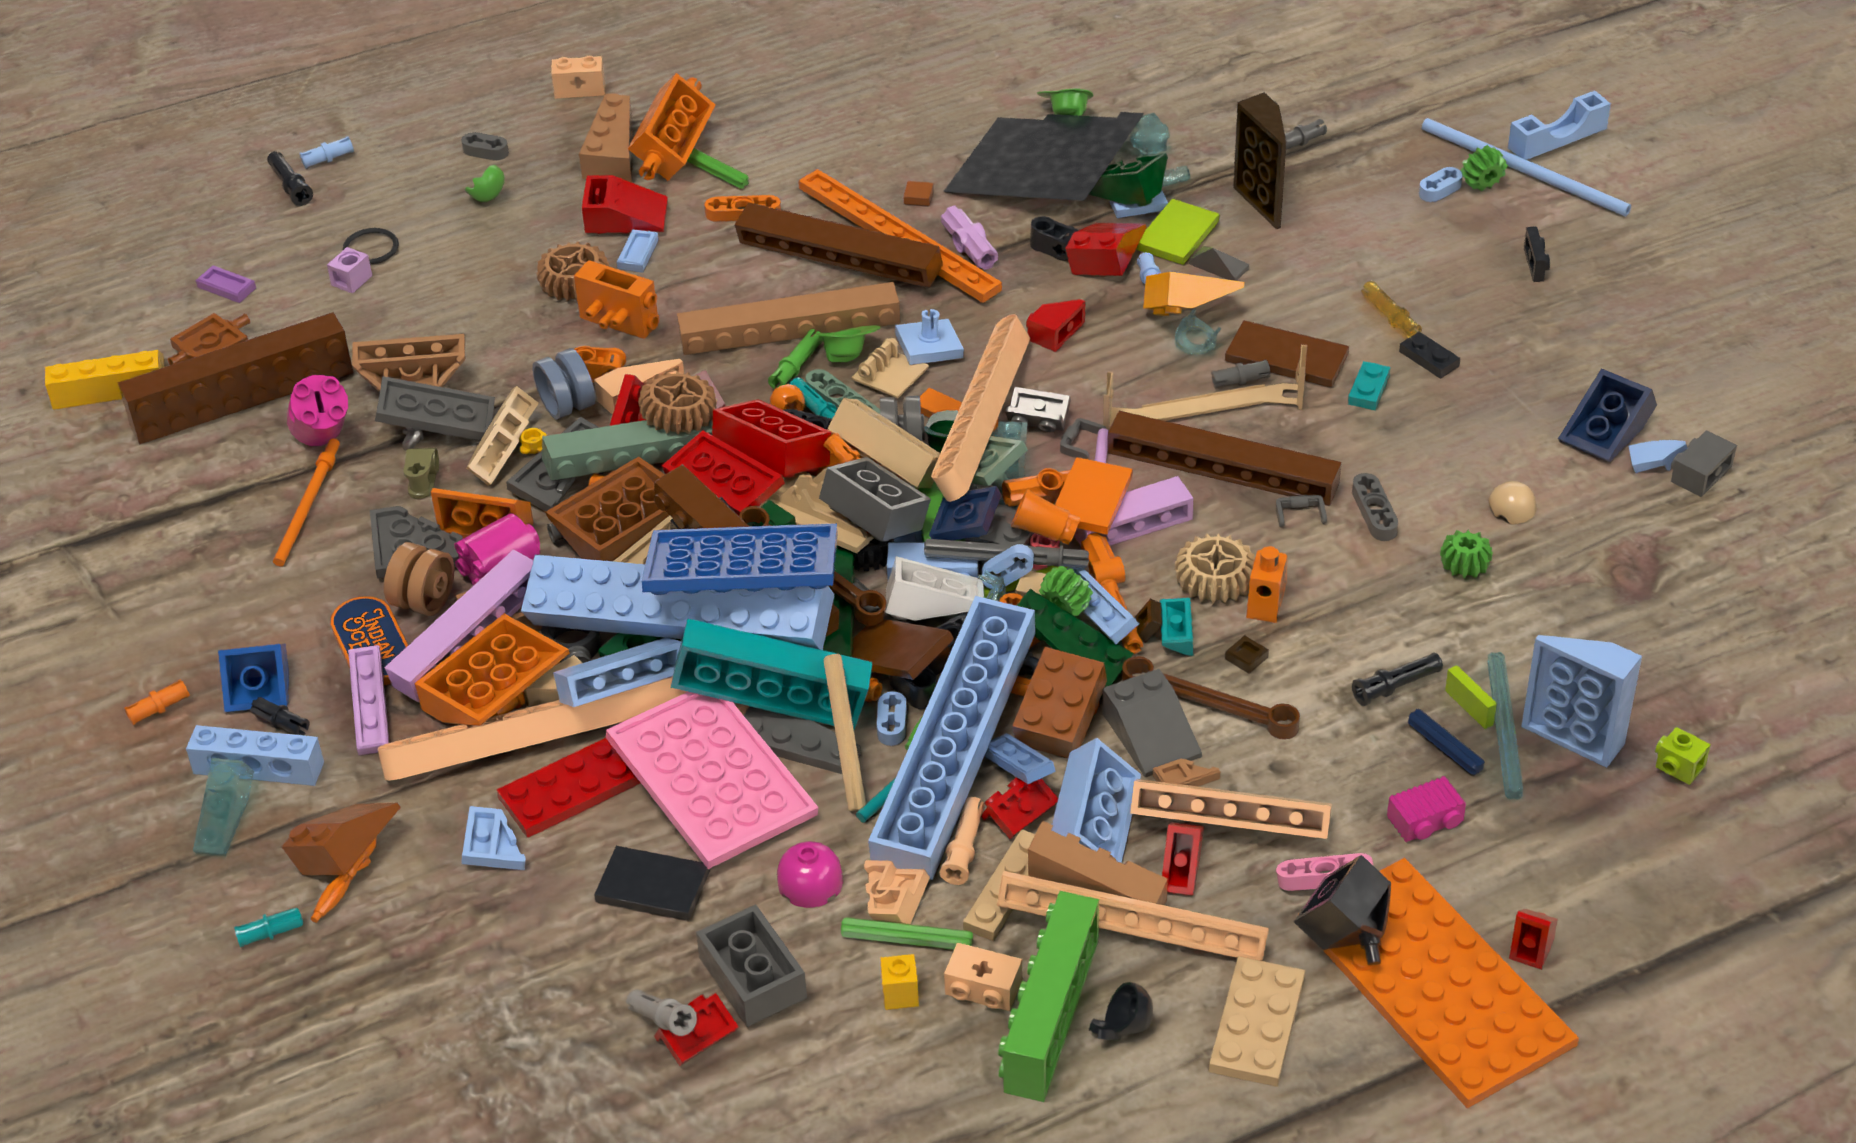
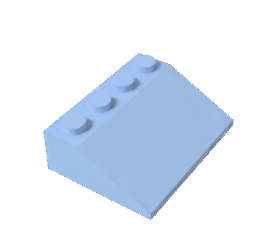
M1538 635L1534 643L1521 727L1607 768L1625 745L1642 656L1612 642Z

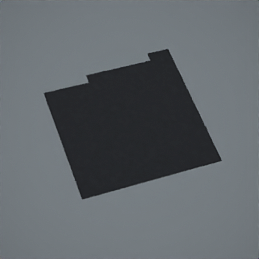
M1120 112L1118 117L1047 114L1044 120L998 117L943 192L1085 201L1144 113Z

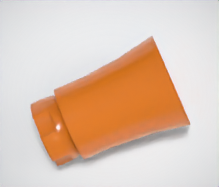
M1027 488L1016 510L1011 527L1026 530L1056 542L1059 540L1069 545L1076 532L1080 518L1070 514V511L1041 498Z

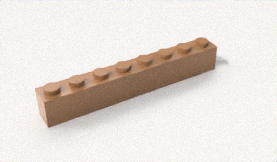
M894 282L677 313L683 355L804 338L811 329H815V333L812 335L814 336L817 331L820 333H833L861 326L900 324V305Z

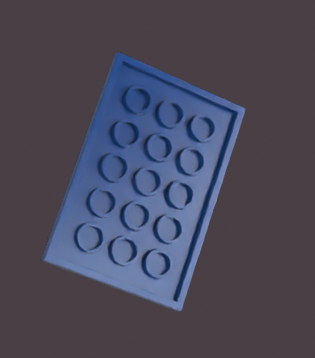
M837 523L653 530L641 581L642 592L664 595L671 591L695 594L701 590H714L719 593H725L732 589H746L756 592L764 588L792 590L795 587L809 586L812 589H823L827 586H833L838 538Z

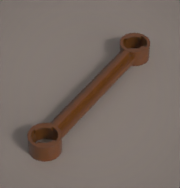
M750 506L740 512L739 517L746 524L749 522H762L763 526H771L768 513L761 507ZM834 571L833 586L829 587L832 592L855 607L854 614L856 619L868 626L877 625L882 622L886 611L885 597L875 590H860ZM865 606H878L881 610L870 613L862 608Z
M1141 656L1128 658L1123 663L1122 681L1136 677L1133 674L1153 671V663ZM1163 673L1177 696L1267 725L1268 732L1277 739L1293 738L1299 731L1300 713L1293 705L1281 703L1269 708ZM1279 721H1292L1290 724L1277 723Z

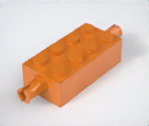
M676 73L657 93L631 141L628 150L644 162L639 169L640 176L642 177L644 172L647 171L643 179L652 180L655 174L658 173L669 181L686 164L716 104L700 92L702 87L700 81L694 86L697 78L691 77L686 81Z

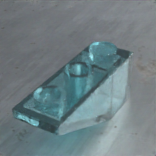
M220 758L211 759L193 847L194 853L226 856L249 800L254 770L245 762Z

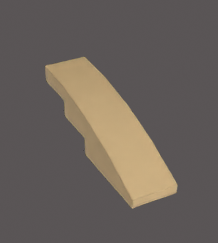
M514 387L486 430L466 469L487 485H491L520 441L518 438L528 425V419L539 403L519 387Z

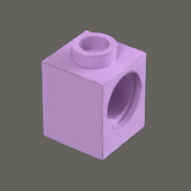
M346 247L327 264L331 286L352 294L372 277L368 255Z

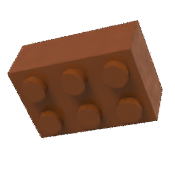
M1044 647L1012 725L1014 737L1032 749L1068 759L1071 751L1082 746L1103 693V688L1106 685L1107 678L1104 662Z

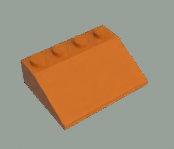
M504 613L414 683L421 709L443 723L480 726L569 655V649Z

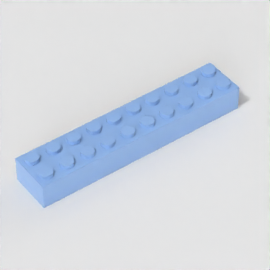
M535 555L521 612L531 623L539 626L682 639L686 622L689 618L823 650L834 593L829 586L823 589H812L806 586L795 587L792 590L764 588L761 591L752 592L746 589H732L725 593H719L714 590H701L695 594L671 591L664 595H654L651 592H642L641 581L645 564Z
M975 596L868 840L870 860L892 861L896 869H925L930 879L933 880L1035 636V610Z

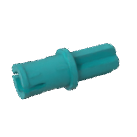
M292 908L268 917L266 914H263L262 919L235 926L234 930L240 947H244V945L268 937L270 940H273L274 935L301 927L303 919L300 910Z

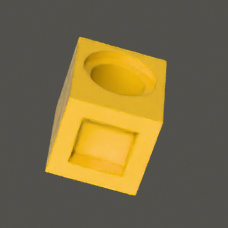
M914 954L880 957L885 1010L919 1007L918 980Z

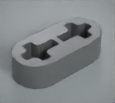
M471 132L465 134L461 139L463 152L468 156L498 161L506 158L509 154L507 140L503 137Z

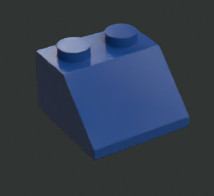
M286 643L218 650L225 712L249 710L252 707V701L258 697H262L278 706L288 705L289 668Z

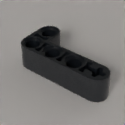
M968 612L961 613L937 627L938 629L949 630L954 639L914 680L890 675L891 687L896 692L903 694L906 701L914 708L920 710L927 708L936 687V676L942 673Z

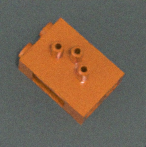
M590 260L574 275L581 319L597 323L602 329L609 327L645 339L657 328L660 318L657 312V295L653 280Z

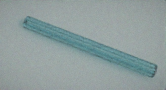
M1491 652L1488 655L1487 664L1492 699L1497 703L1495 724L1504 791L1508 799L1515 798L1518 800L1522 798L1524 789L1506 661L1503 653Z

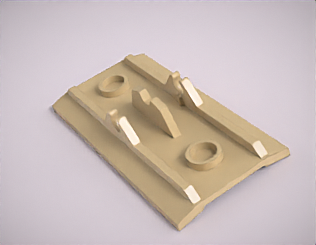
M827 468L817 476L803 471L795 473L794 477H783L785 484L759 506H763L770 500L794 515L797 525L837 523V545L855 553H858L869 544L870 540L874 539L871 533L860 526L852 524L850 519L839 512L833 511L828 504L819 499Z

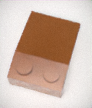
M398 803L354 804L296 826L291 830L290 837L281 847L302 875H345L401 807Z

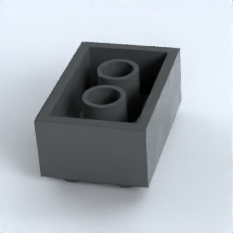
M868 457L827 467L819 499L828 504L830 509L841 513L850 519L852 524L862 527L879 541H888L889 539L922 530L931 498Z
M756 904L696 932L699 958L747 1027L807 998L805 972Z

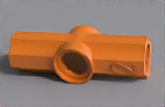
M1045 468L1036 476L1004 480L1002 483V497L1005 505L1008 504L1009 507L1019 505L1027 488L1053 504L1058 499L1070 470L1058 472L1052 468Z

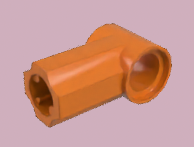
M1099 533L1088 534L1087 538L1081 541V550L1089 552V574L1099 584L1107 579L1115 580L1117 584L1124 583L1125 569L1123 562L1119 556H1114L1106 537L1099 535Z

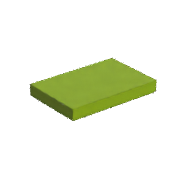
M1171 199L1145 230L1136 250L1151 253L1154 256L1184 265L1219 222L1220 214Z

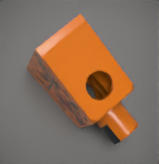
M1267 546L1256 553L1249 582L1246 618L1277 622L1287 584L1288 555L1280 553L1275 547ZM1263 585L1271 589V595L1261 596L1263 595Z

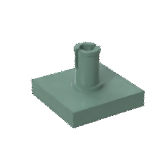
M990 436L971 484L990 486L992 484L993 487L997 486L1002 494V483L1004 480H1009L1005 471L1028 451L1024 442Z

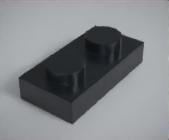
M1537 226L1526 227L1523 249L1533 282H1544L1545 270L1550 269L1549 254H1545V239L1540 237Z
M1420 331L1400 343V353L1440 379L1460 367V357Z

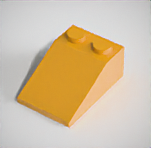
M1176 272L1148 275L1145 282L1143 309L1153 310V315L1158 316L1182 314L1184 309L1197 307L1244 288V282Z

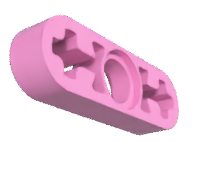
M1356 853L1287 860L1280 863L1276 868L1278 884L1280 888L1287 891L1317 889L1325 876L1358 856L1363 855L1372 865L1373 859L1367 854Z

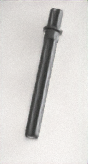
M926 539L924 555L927 557L988 561L1014 545ZM1060 545V548L1028 546L1034 553L1033 564L1086 568L1088 566L1089 552L1087 550L1063 549V545ZM1015 557V561H1014V562H1016V561H1018V560H1020V559H1019L1018 557Z

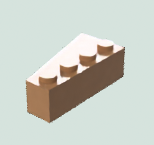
M617 93L604 95L579 152L582 179H586L588 175H614L632 182V152L628 150L633 139L630 96Z

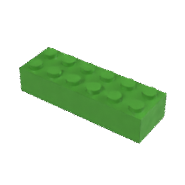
M1059 891L1055 904L1050 903L1046 914V923L1048 925L1046 929L1041 928L1037 938V949L1039 950L1037 956L1031 955L1027 968L1028 981L1021 982L1018 992V1002H1020L1018 1009L1012 1008L1008 1021L1010 1032L1008 1036H1002L998 1050V1056L1003 1057L999 1068V1077L1003 1078L1004 1093L1040 1102H1045L1099 942V899Z

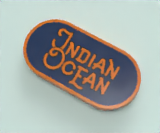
M369 596L356 597L345 601L333 612L331 627L349 669L348 650L379 645L384 685L392 684L385 667L408 644L390 607L383 600Z

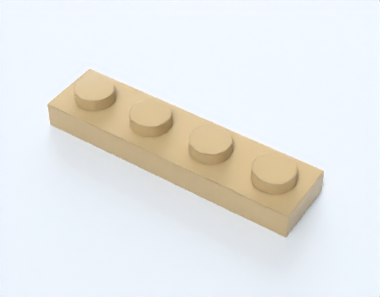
M1025 830L1019 832L964 919L963 930L971 931L973 934L994 941L1013 910L997 906L1002 874L1004 871L1028 876V848L1035 834Z

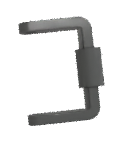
M1083 418L1076 419L1061 437L1060 452L1074 458L1088 459L1090 455L1086 450L1071 446L1070 444L1079 433V429L1098 434L1100 429H1106V427Z
M1319 495L1278 498L1276 500V514L1279 527L1285 524L1282 508L1318 506L1322 524L1327 523L1323 498Z

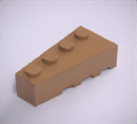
M1042 820L1028 848V876L1165 905L1167 901V878L1130 861L1122 864L1116 861L1111 852L1100 847L1098 851H1094L1079 844L1081 838L1071 833L1064 837L1052 831L1053 825Z

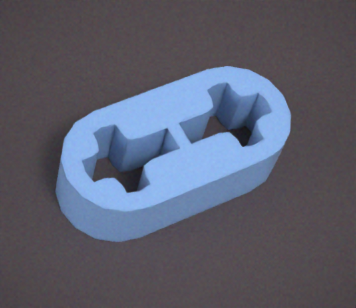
M1446 167L1424 178L1420 182L1419 197L1427 202H1436L1456 192L1462 185L1463 176L1461 171L1454 167Z
M1017 544L988 560L982 568L983 584L990 589L998 590L1028 574L1032 570L1034 562L1032 549L1026 545ZM1015 557H1018V558L1020 559V560L1014 562V561H1015ZM993 571L995 574L1001 572V577L997 575L990 576V572Z
M899 692L884 693L878 701L877 736L882 744L888 746L900 744L906 736V698ZM894 705L895 712H889L890 706ZM889 725H895L894 731L889 732Z

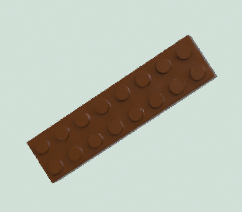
M332 312L118 382L129 424L140 445L290 395L295 384L309 376L325 375L338 379L354 372L345 330L335 313Z

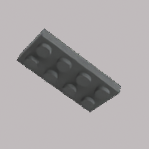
M383 376L375 421L481 441L492 422L495 397Z

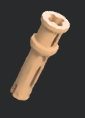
M968 797L965 800L955 838L947 845V859L940 868L941 878L953 885H961L968 880V865L975 856L973 842L985 807L984 802H980V799L977 797Z

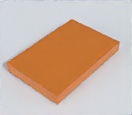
M1076 457L1055 505L1070 511V514L1080 518L1077 528L1108 535L1133 477V469Z

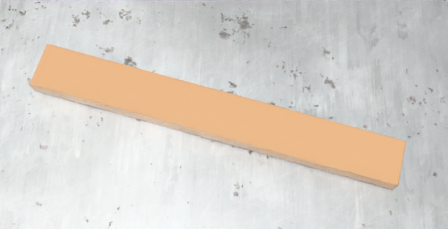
M1004 871L1002 874L997 906L1046 916L1049 904H1055L1059 891L1099 899V928L1234 958L1239 956L1259 961L1263 960L1269 930L1266 927Z

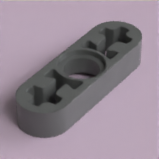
M1370 473L1356 475L1353 479L1352 495L1371 535L1380 541L1394 539L1398 530V518L1379 479ZM1377 504L1380 505L1382 508L1371 509L1368 507V505Z

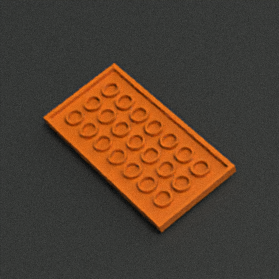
M1406 858L1379 871L1391 882L1388 920L1385 934L1380 938L1381 946L1378 947L1381 963L1372 966L1368 965L1365 949H1361L1360 944L1323 950L1467 1109L1578 1045L1579 1037Z

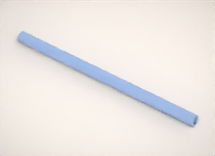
M1426 118L1422 124V130L1473 152L1476 151L1477 147L1480 149L1486 145L1491 148L1495 147L1429 118ZM1495 147L1502 153L1510 168L1626 217L1631 210V204Z

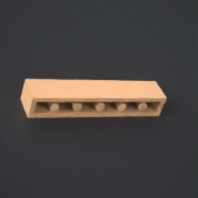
M1137 779L1134 781L1130 814L1327 839L1332 804Z

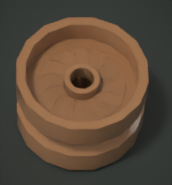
M405 542L400 545L392 555L387 566L384 578L386 601L395 607L402 609L411 608L413 612L434 616L445 605L452 589L455 570L453 558L449 553L436 549L427 550L425 546L411 542Z

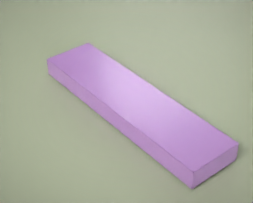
M379 645L348 650L356 746L359 756L378 753V747L389 743L381 650Z

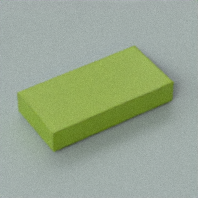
M1455 665L1449 668L1445 691L1484 729L1493 726L1497 703L1459 666Z

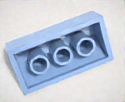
M1098 738L1071 751L1052 823V831L1064 837L1071 833L1081 838L1079 844L1094 851H1098L1099 847L1111 852L1116 861L1122 863L1132 818L1130 812L1134 781L1140 779L1141 774Z

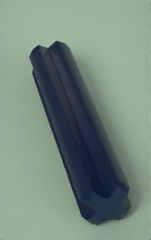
M1416 709L1409 714L1408 723L1470 774L1476 775L1483 770L1485 761L1421 709Z

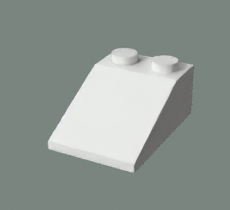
M896 556L886 587L885 613L898 620L910 619L916 621L968 612L975 596L984 598L983 582L980 578Z

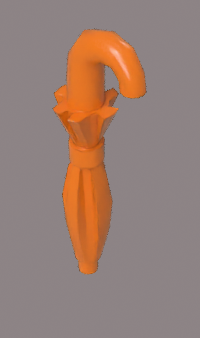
M376 838L345 875H339L326 887L315 907L314 914L310 918L311 921L317 923L320 918H323L344 897L350 881L357 872L369 866L368 864L371 863L369 856L376 847Z

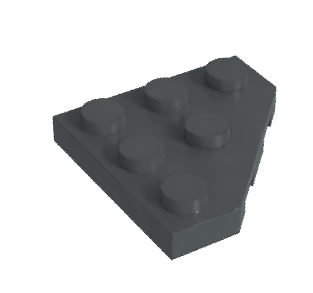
M401 506L370 510L377 578L385 577L392 555L405 542L425 546L427 550L436 549L449 553L453 558L454 566H456L455 561L459 557L454 543L463 539L461 535L455 532L449 534L441 530L440 525L422 516L419 519L411 516L408 510Z

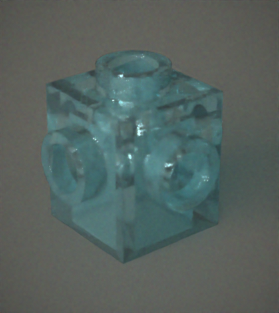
M1155 113L1143 115L1130 134L1133 147L1137 148L1142 155L1156 154L1167 150V139L1170 137L1167 125L1163 124Z

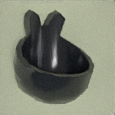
M1133 982L1121 984L1109 1001L1105 1021L1093 1018L1088 1030L1098 1034V1039L1114 1041L1120 1040L1125 1035L1147 1030L1153 1015V1001L1150 995L1139 984Z

